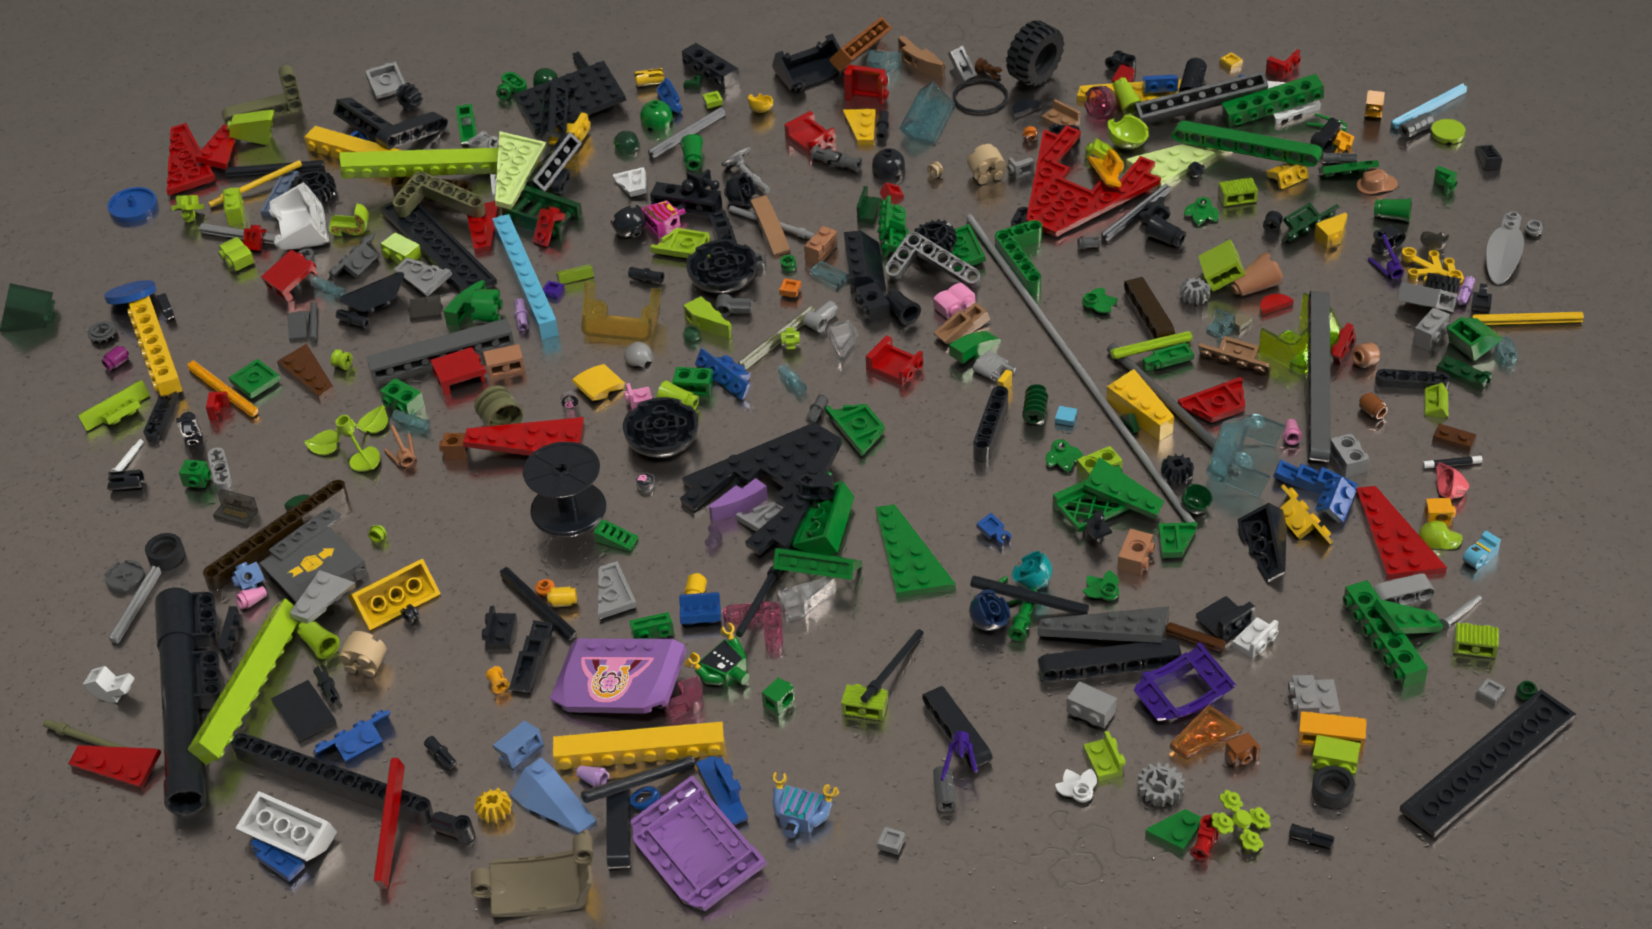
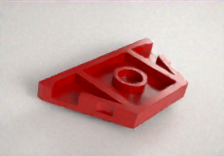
M1242 377L1178 399V404L1183 409L1211 423L1245 411Z

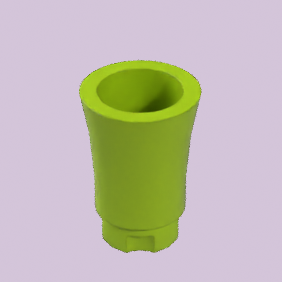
M1120 78L1112 85L1114 93L1120 103L1123 115H1134L1135 104L1143 101L1138 97L1126 78Z
M668 380L663 381L656 398L670 397L679 399L683 404L690 405L694 410L697 409L699 404V396L672 384Z
M314 621L309 623L301 622L299 624L298 635L308 644L319 659H328L337 652L340 645V639L337 635L327 631Z

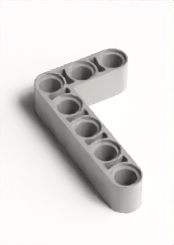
M910 232L906 235L885 267L889 279L898 281L903 277L916 256H919L969 288H977L981 284V276L976 268L917 232ZM914 239L918 240V243H917V244H915V245H911V244H910V242H911L912 240H914ZM928 248L933 249L930 254L924 253ZM902 254H908L906 259H900ZM943 257L948 258V260L944 263L939 262V260ZM957 266L962 267V270L959 272L953 271ZM893 268L899 269L897 273H890ZM972 275L977 276V279L974 281L968 280Z

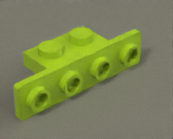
M139 380L80 413L78 418L86 431L101 423L114 425L120 422V418L123 416H130L137 412L136 409L141 407L139 402L149 397L150 393L144 382Z

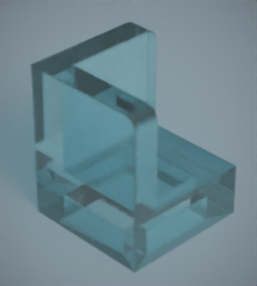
M1217 308L1214 321L1207 327V332L1222 339L1224 336L1228 337L1235 329L1236 316Z

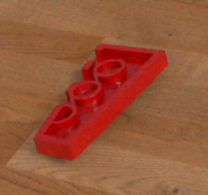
M495 201L484 203L486 213L483 217L475 218L467 215L475 254L492 251L494 242L492 219L498 217L499 207L495 206Z

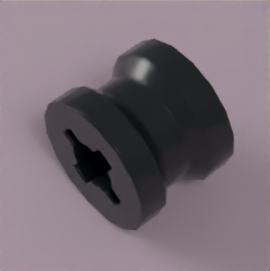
M1269 211L1263 222L1264 230L1269 233L1278 232L1283 221L1282 214L1277 211Z

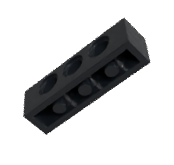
M694 43L682 50L683 64L717 86L726 90L739 82V70L736 66L698 43Z
M351 97L336 100L333 114L379 144L376 141L377 132L392 124Z
M571 132L562 135L531 174L526 185L546 191L582 143Z
M656 182L650 193L651 205L668 201L673 207L682 205L685 213L709 216L708 213L718 212L722 206L721 191L704 189L702 192L693 189L690 192H686L682 189L681 185Z

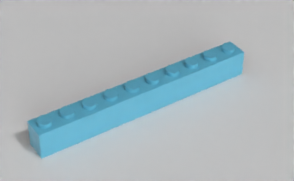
M509 214L493 218L495 235L541 340L558 336L556 318Z

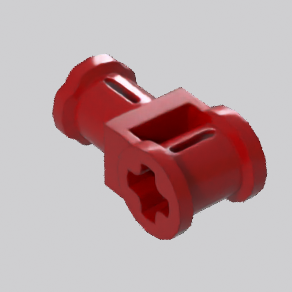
M1210 814L1200 819L1196 843L1189 851L1190 855L1198 861L1208 860L1210 856L1209 850L1212 849L1213 844L1219 837L1217 828L1212 826L1213 820Z

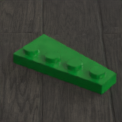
M1100 457L1083 488L1086 491L1155 520L1164 504V500Z

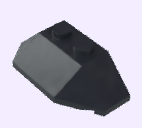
M396 272L337 297L335 301L357 311L370 313L376 310V306L381 305L383 307L389 305L391 300L396 298L404 278V272Z

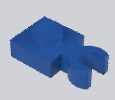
M992 513L988 514L976 525V528L989 540L994 537L997 545L1000 547L1004 546V541L1001 538L1011 541L1012 536L1008 531L1004 530L1005 525Z

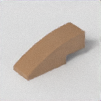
M974 302L964 312L961 309L934 332V335L945 344H948L967 334L973 333L988 322L990 317L983 307Z

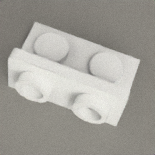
M1257 617L1233 640L1232 647L1253 659L1258 653L1264 651L1270 641H1274L1278 636V621L1273 620L1268 624Z

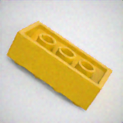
M422 558L347 596L356 614L368 630H372L401 615L400 610L406 609L408 604L416 607L441 593Z

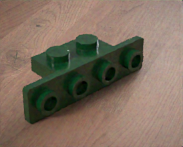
M1308 203L1283 219V222L1290 229V232L1281 240L1282 243L1292 242L1299 237L1300 233L1304 235L1311 230L1312 226L1316 227V223L1324 221L1326 218L1334 217L1336 215L1335 211L1339 206L1336 204L1319 214L1314 206Z

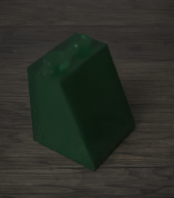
M10 283L0 332L46 328L47 321L51 322L53 311L50 310L54 309L55 300L52 299L53 292Z

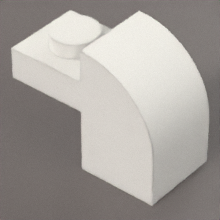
M106 666L92 669L82 685L97 698L106 702L117 703L122 695L129 692L131 689L130 685L135 678L130 673L115 676Z

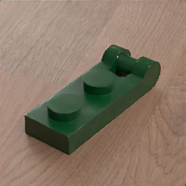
M1447 355L1436 367V371L1447 373L1451 378L1477 390H1483L1486 387V383L1493 379L1491 372H1482Z

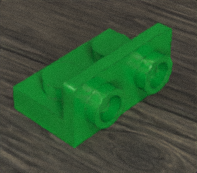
M889 226L881 245L883 257L887 258L890 251L895 253L909 233V229L904 228L901 231Z

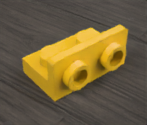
M1284 163L1266 171L1267 177L1278 180L1280 189L1309 178L1307 166Z

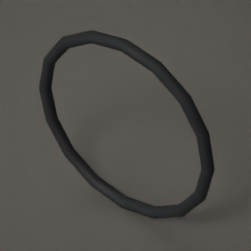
M986 78L964 81L953 91V101L964 111L972 113L995 111L1004 106L1008 100V91L1004 85ZM989 82L1001 87L1005 92V98L1001 104L994 108L974 110L959 104L956 100V93L959 88L966 84Z

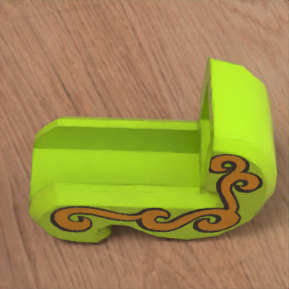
M356 203L354 216H332L329 225L330 233L335 236H343V232L353 236L362 235L366 231L369 219L367 209L363 205Z

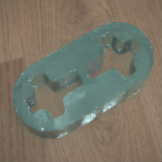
M1501 336L1503 340L1495 345L1496 354L1502 365L1512 367L1517 363V350L1511 338Z

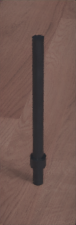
M773 566L768 570L766 580L735 632L737 637H743L772 583L778 579L781 570L773 569Z
M918 629L880 675L868 684L867 690L861 696L862 702L867 703L873 695H877L881 690V685L924 635L921 629Z

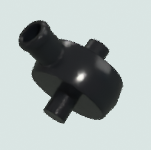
M1192 162L1188 166V172L1194 178L1200 177L1205 169V166L1198 162Z

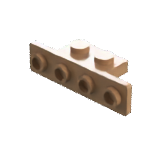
M1227 336L1223 337L1219 348L1202 343L1198 345L1199 352L1204 357H1215L1221 362H1232L1241 368L1249 367L1262 374L1264 372L1270 373L1271 371L1269 363L1256 360L1260 350L1258 345Z

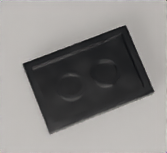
M309 680L271 698L273 705L298 742L336 724L335 717Z

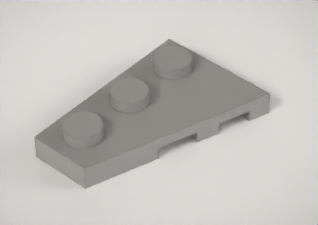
M410 258L403 260L394 269L395 272H404L403 279L426 297L452 275L449 269H439L435 265L428 266L423 262Z
M319 570L291 610L290 618L303 623L312 622L327 610L326 607L334 601L338 602L342 599L344 593L355 589V582Z

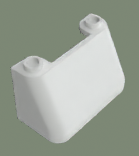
M304 182L269 201L271 216L279 220L281 235H276L274 240L279 250L287 251L322 246L329 242L323 206Z

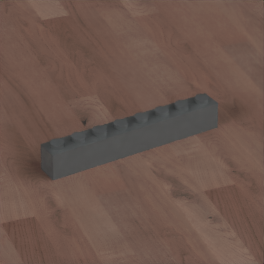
M1264 71L1136 103L1134 114L1135 117L1142 120L1145 124H1150L1222 105L1223 102L1268 89L1269 85Z
M506 318L366 356L373 382L377 383L432 368L430 360L470 347L473 348L475 354L479 353L480 355L484 351L514 345V340Z

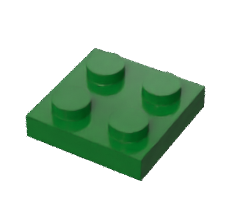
M256 359L228 377L231 384L251 399L281 380L278 373L259 359Z

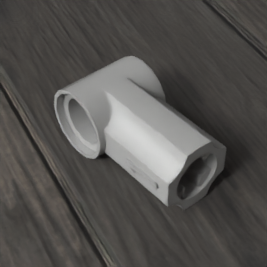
M829 300L815 312L809 311L805 315L803 323L817 332H822L826 328L827 322L838 313V307L833 301Z

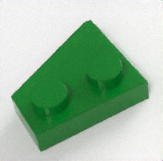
M1197 522L1159 523L1158 531L1162 558H1175L1184 555L1197 530Z

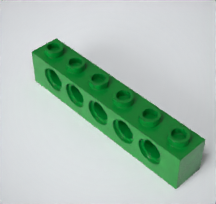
M1317 74L1306 76L1223 102L1222 115L1230 128L1323 99L1324 85Z
M1365 580L1345 586L1342 598L1345 607L1350 609L1354 620L1362 627L1364 635L1368 636L1371 640L1374 650L1379 652L1385 666H1388L1392 671L1394 679L1400 683L1402 688L1425 682L1428 671L1427 665L1405 634H1395L1374 607L1373 603L1376 599H1380L1369 581Z

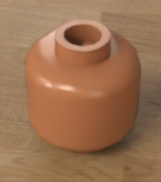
M1372 342L1359 344L1353 349L1352 360L1360 368L1374 366L1380 360L1379 348Z

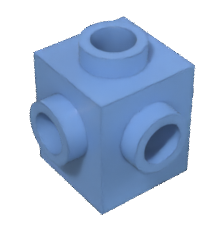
M247 562L236 566L237 571L232 572L233 577H231L236 588L239 587L240 590L257 588L256 583L265 580L257 562L247 565ZM245 574H248V576H249V579H248V580H246V579L244 578V575H245Z

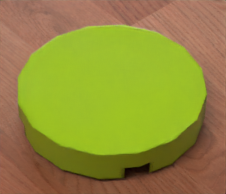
M1440 119L1432 124L1431 135L1432 138L1440 143L1447 144V142H1452V144H1456L1464 139L1466 129L1459 121Z

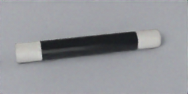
M1482 456L1423 461V468H1436L1439 462L1448 466L1482 463Z

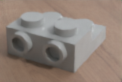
M396 61L379 67H372L365 71L366 79L376 99L395 94L397 92L396 89L405 84Z
M1314 675L1292 676V681L1288 682V692L1293 695V698H1291L1292 711H1296L1297 719H1300L1301 711L1340 716L1341 711L1334 679L1314 680Z

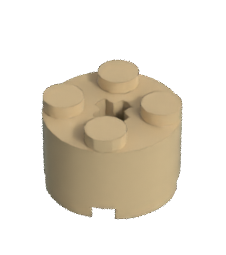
M983 144L975 148V152L972 155L971 153L969 154L967 164L978 183L982 185L987 181L1001 180L1004 176L1006 163L998 148L993 147L992 144Z
M354 631L351 635H348L340 651L339 660L345 666L344 670L348 673L355 674L357 671L362 672L368 677H374L386 653L387 648L380 639L378 642L373 640V635L369 633Z

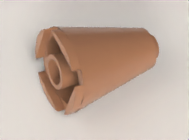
M1267 252L1261 254L1244 270V276L1232 282L1231 289L1235 295L1242 297L1283 283V281H1280L1283 279L1281 269L1275 260L1272 262L1269 259L1271 257L1270 254Z

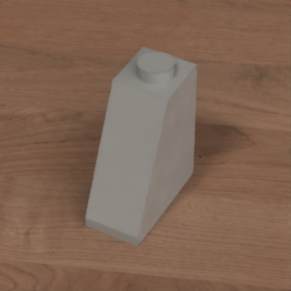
M1401 282L1397 300L1453 312L1457 294Z

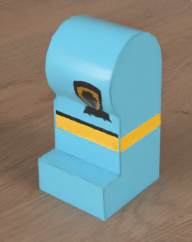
M1485 531L1481 535V539L1465 551L1463 561L1475 569H1479L1498 554L1501 539Z

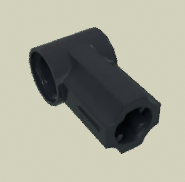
M1330 118L1322 130L1312 136L1310 144L1319 146L1325 153L1328 152L1333 145V139L1342 129L1343 124L1335 118Z
M439 811L435 812L432 816L430 824L432 830L456 837V840L462 844L469 843L474 839L475 831L471 819L467 815L454 816Z

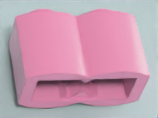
M957 283L948 290L938 293L933 298L934 308L946 319H950L960 309L965 311L975 302V293L963 283Z

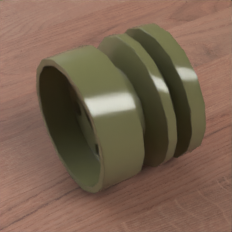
M492 386L479 394L475 401V412L484 422L485 426L522 422L523 410L505 387Z

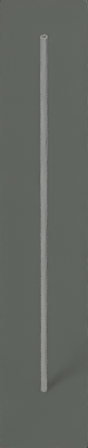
M971 214L967 215V221L1185 522H1195Z

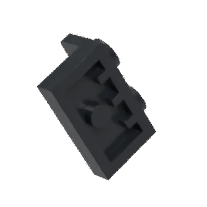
M490 606L489 613L485 615L486 628L482 629V640L485 641L487 649H511L517 622L516 613H496L495 606Z

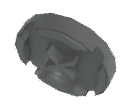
M125 560V563L121 564L120 562L115 563L105 573V583L108 589L119 594L136 590L145 578L142 565L132 560Z

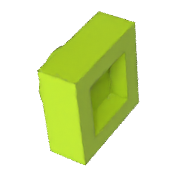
M718 91L702 94L707 108L723 105V99Z

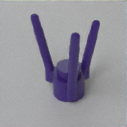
M1383 234V240L1392 260L1387 263L1386 269L1371 257L1368 260L1381 270L1386 277L1391 276V278L1397 279L1403 275L1404 269L1400 265L1397 255H1394L1386 235Z
M957 731L953 734L942 770V781L945 780L953 751L958 753L960 758H963L964 753L968 751L973 771L975 773L978 771L973 753V744L969 743L970 736L967 732Z

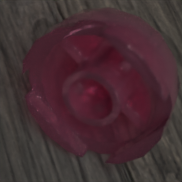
M1094 86L1088 89L1085 94L1087 101L1084 102V105L1090 117L1093 118L1095 116L1098 119H1104L1112 115L1117 107V97L1114 91L1107 86Z

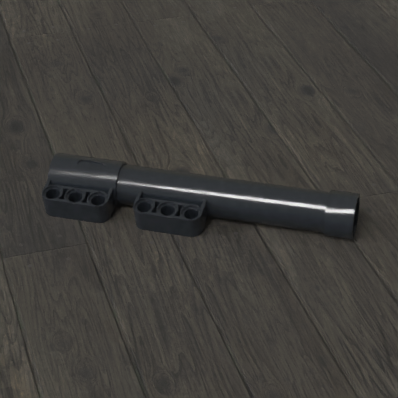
M173 587L161 591L155 599L165 765L163 791L164 805L168 811L177 815H188L198 812L205 806L206 786L202 773V761L187 749L200 729L199 709L213 708L221 694L218 654L210 650L195 651L197 648L213 647L217 643L214 595L210 592L190 593L186 589Z

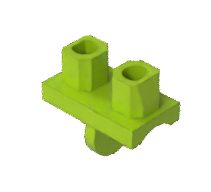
M198 195L176 196V205L171 206L172 211L183 210L181 214L182 219L185 222H193L196 217L194 210L204 209V204L198 203Z

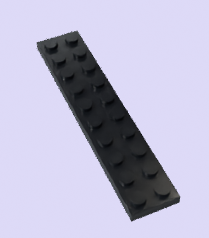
M393 202L380 207L381 213L407 239L419 244L421 253L433 265L438 266L439 269L451 270L452 275L448 280L460 292L481 280L485 281L486 289L497 284V279L420 203L407 217L397 216Z
M1542 689L1539 690L1400 805L1399 811L1431 836H1437L1575 719L1576 713Z

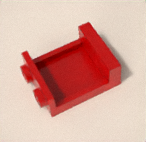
M848 64L844 72L846 101H852L854 96L879 99V105H883L885 99H888L889 90H887L888 76H886V69Z
M811 111L784 124L785 138L808 155H811L812 148L815 145L823 149L836 142L835 129L830 128L826 130L817 124L814 113Z
M290 250L267 270L261 278L267 288L289 303L293 299L289 291L309 273L315 277L318 273L313 261H307L300 252L296 253Z
M887 335L865 356L866 370L902 386L924 364L922 351L919 350L915 355L896 348L893 346L892 337Z
M472 347L430 360L433 374L444 396L451 394L450 385L478 376L482 383L486 382L484 376L487 374L484 364H480L479 353L475 354Z

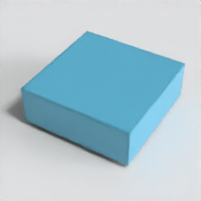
M1059 406L1055 416V423L1073 426L1078 409Z

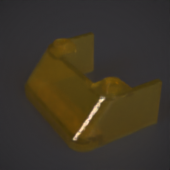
M596 281L585 282L581 330L586 336L640 342L648 341L652 337L660 314L662 288H651L650 305L642 309L641 318L607 315V304L602 300L595 299Z

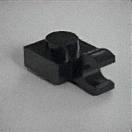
M1480 283L1479 292H1473L1471 310L1490 312L1492 294L1487 293L1488 284Z

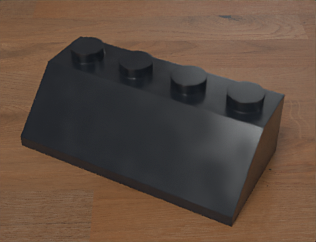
M862 231L844 232L845 255L851 294L857 293V287L877 282L881 291H886L879 242Z

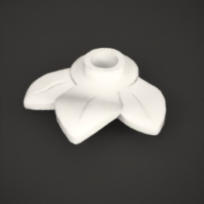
M1066 769L1063 775V782L1055 784V788L1063 796L1072 797L1078 802H1087L1093 797V788L1097 784V778L1092 769L1086 770L1081 776Z

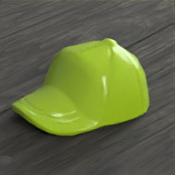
M1442 521L1427 522L1419 530V536L1431 549L1453 550L1458 548L1463 540L1461 534L1449 530L1446 523Z

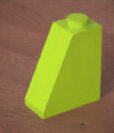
M274 110L233 115L232 121H228L227 130L230 131L229 137L269 145L272 136Z

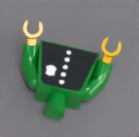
M732 623L727 624L730 632L725 631L724 627L720 629L721 635L728 637V641L724 639L701 660L699 655L693 652L690 658H687L685 661V665L688 668H695L697 675L706 684L720 685L727 688L735 681L744 685L749 680L750 675L746 672L747 658L737 636L734 637L732 634L734 632V625Z

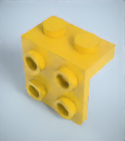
M581 113L574 124L567 123L566 133L571 132L580 142L583 141L590 130L588 114ZM556 126L555 131L561 133V131ZM551 136L547 140L548 144L555 145L558 138Z

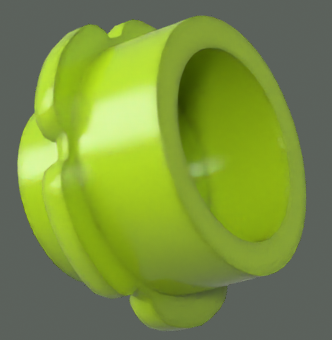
M372 525L368 532L369 538L375 543H380L387 537L386 530L381 525Z

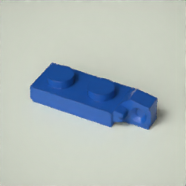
M665 78L656 88V92L661 101L668 104L671 111L674 110L679 114L683 110L682 106L678 103L680 97L671 81Z
M256 838L250 843L258 861L288 882L305 868L304 863L292 854L265 844Z

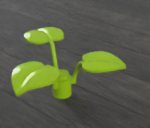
M382 404L363 416L358 424L353 419H350L348 415H341L335 421L337 425L336 431L326 430L304 441L311 452L316 455L325 456L337 449V442H340L341 434L345 437H351L359 451L350 459L351 468L357 472L370 471L379 464L380 453L373 446L366 447L362 451L353 434L355 427L363 433L368 431L371 434L382 431L388 424L385 406Z

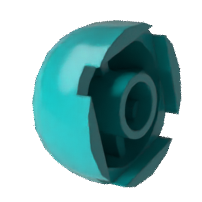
M1033 551L1021 559L1023 563L1019 567L1017 565L1014 567L1012 578L1022 588L1038 590L1045 588L1049 584L1053 569L1050 560L1043 552Z

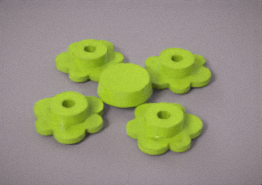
M1225 790L1224 793L1219 795V800L1224 803L1225 809H1230L1234 812L1233 819L1223 812L1220 814L1213 813L1211 816L1213 820L1212 826L1217 828L1220 834L1225 835L1227 832H1233L1235 823L1238 827L1244 829L1239 836L1240 840L1243 841L1242 846L1246 850L1257 852L1263 847L1264 843L1259 838L1258 833L1252 832L1247 828L1252 823L1258 829H1268L1271 826L1270 816L1261 807L1251 808L1249 813L1245 810H1240L1243 803L1240 801L1239 794Z

